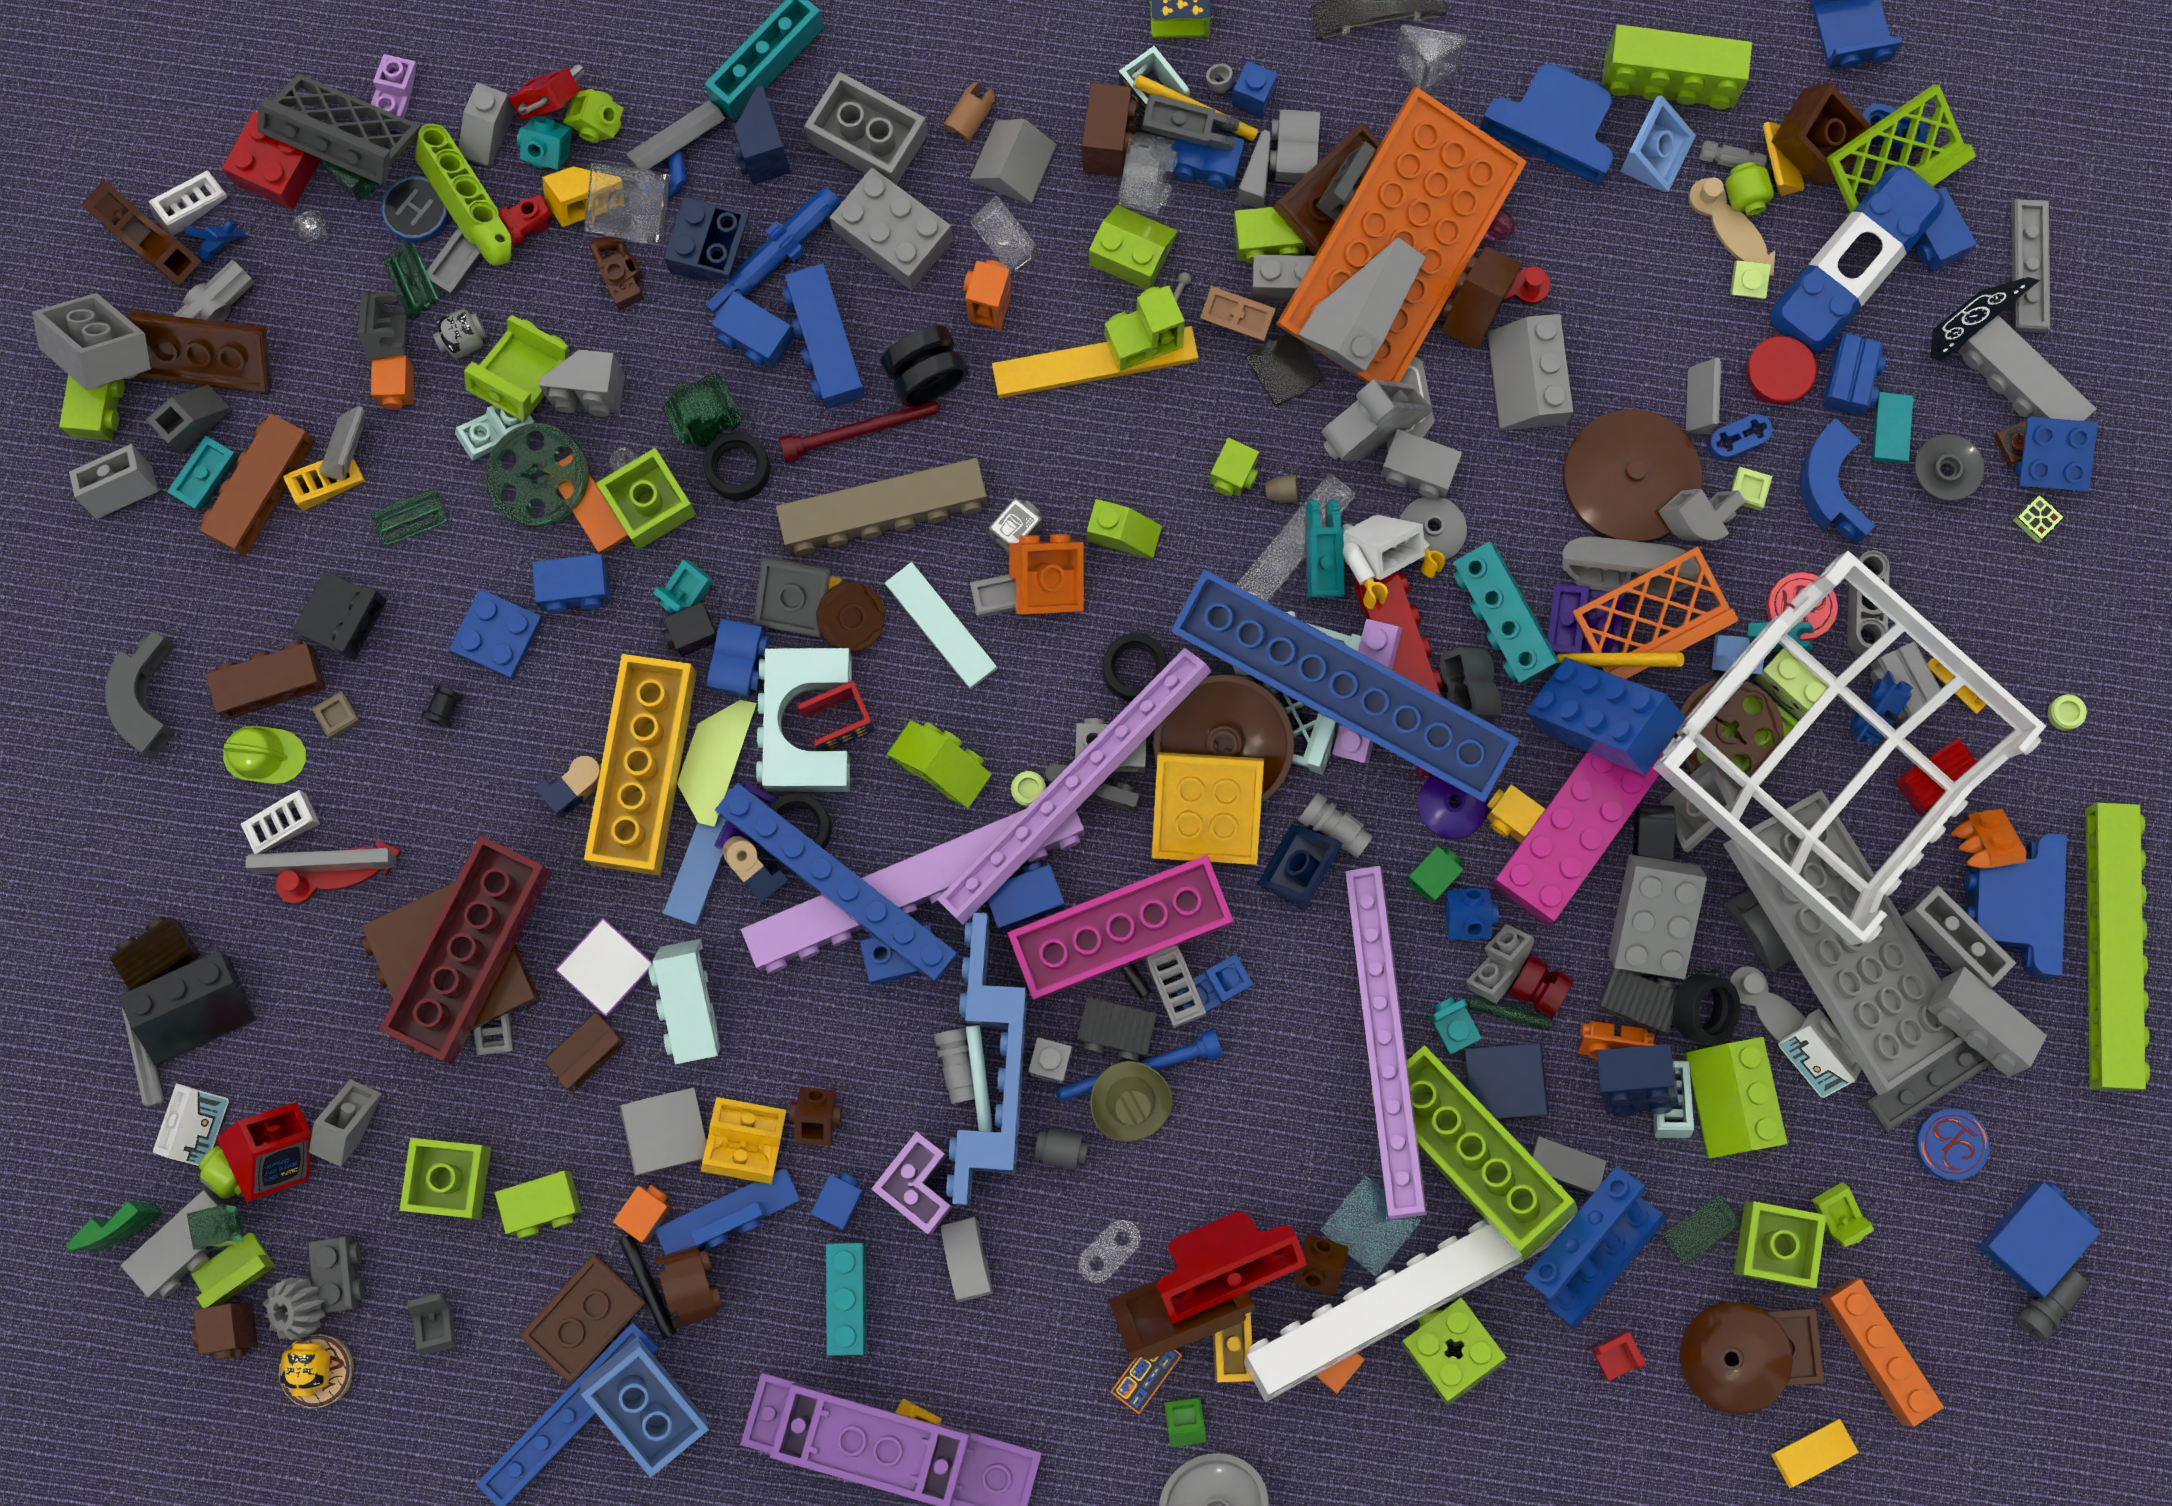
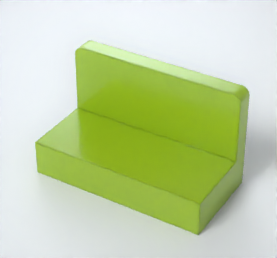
M247 1233L191 1274L202 1294L196 1297L202 1308L224 1304L276 1267L254 1233Z

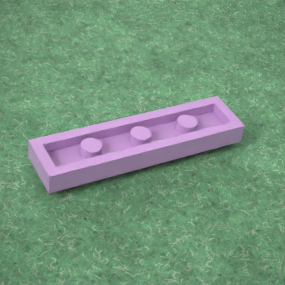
M1366 619L1358 652L1393 669L1403 627ZM1339 724L1332 755L1369 763L1374 742Z

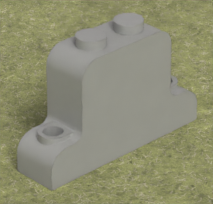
M1373 379L1357 393L1356 398L1358 400L1321 431L1327 440L1323 445L1334 459L1340 457L1342 461H1361L1391 439L1397 429L1402 430L1417 424L1433 410L1413 384Z

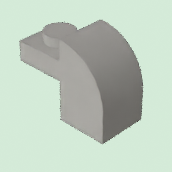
M1702 489L1681 490L1658 512L1671 532L1678 538L1691 542L1722 539L1729 534L1724 523L1735 517V511L1745 500L1739 490L1717 492L1709 500Z

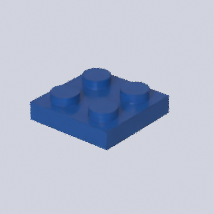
M479 589L449 651L514 680L543 618L534 612Z

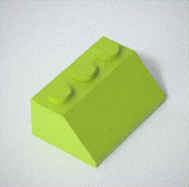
M1764 1037L1726 1043L1684 1053L1686 1061H1689L1690 1081L1707 1159L1788 1144Z

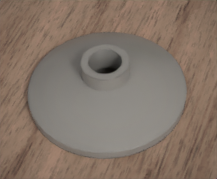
M1438 496L1437 499L1421 497L1416 499L1405 508L1400 517L1401 520L1423 524L1424 538L1430 544L1429 550L1441 552L1445 556V561L1455 556L1465 542L1467 535L1465 517L1453 502ZM1436 521L1439 523L1440 529L1432 531L1428 528V523ZM1422 557L1418 560L1424 562L1425 559Z

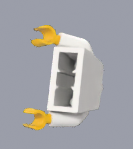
M1375 515L1355 526L1350 524L1342 526L1344 541L1343 557L1359 584L1365 585L1367 591L1363 598V603L1369 609H1374L1376 598L1383 605L1388 594L1387 587L1380 582H1374V578L1381 580L1422 557L1425 560L1421 565V571L1429 578H1433L1436 572H1441L1445 565V556L1441 552L1429 550L1430 544L1424 538L1423 524Z

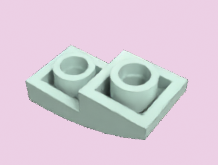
M492 405L487 407L485 415L456 427L455 435L471 460L474 461L516 438L533 426L534 420L529 415L524 422Z

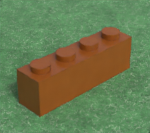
M270 413L267 419L262 421L256 428L255 439L249 449L244 450L239 456L237 468L231 478L225 480L222 484L219 498L213 508H209L203 515L202 526L199 530L214 542L246 557L287 489L283 476L299 469L315 441L306 431Z

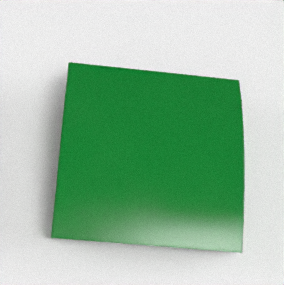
M128 1201L111 1219L91 1218L65 1246L70 1251L92 1252L111 1248L143 1231L163 1212L153 1203Z

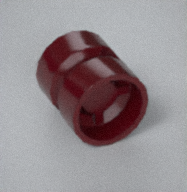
M1530 954L1511 984L1507 994L1524 1004L1529 1001L1533 1002L1534 1010L1552 1019L1568 995L1574 979L1558 969L1550 972L1546 962Z

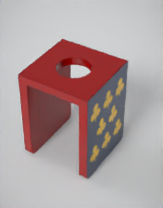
M850 681L797 705L803 718L812 716L854 697L859 705L864 719L814 740L813 744L817 751H830L875 731L854 681Z

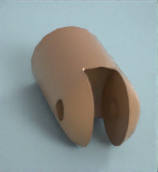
M975 82L967 87L943 124V127L948 132L961 134L966 143L971 141L995 103V93L992 88L986 92L982 100L977 97L981 89V82Z

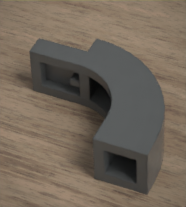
M154 630L150 635L143 637L138 642L135 649L136 652L132 657L122 650L119 651L110 667L105 686L106 708L113 726L125 741L152 759L157 756L175 733L174 730L153 715L147 703L146 691L149 680L175 647L173 643Z

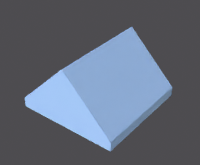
M1663 96L1656 97L1620 172L1658 190L1669 192L1696 135Z

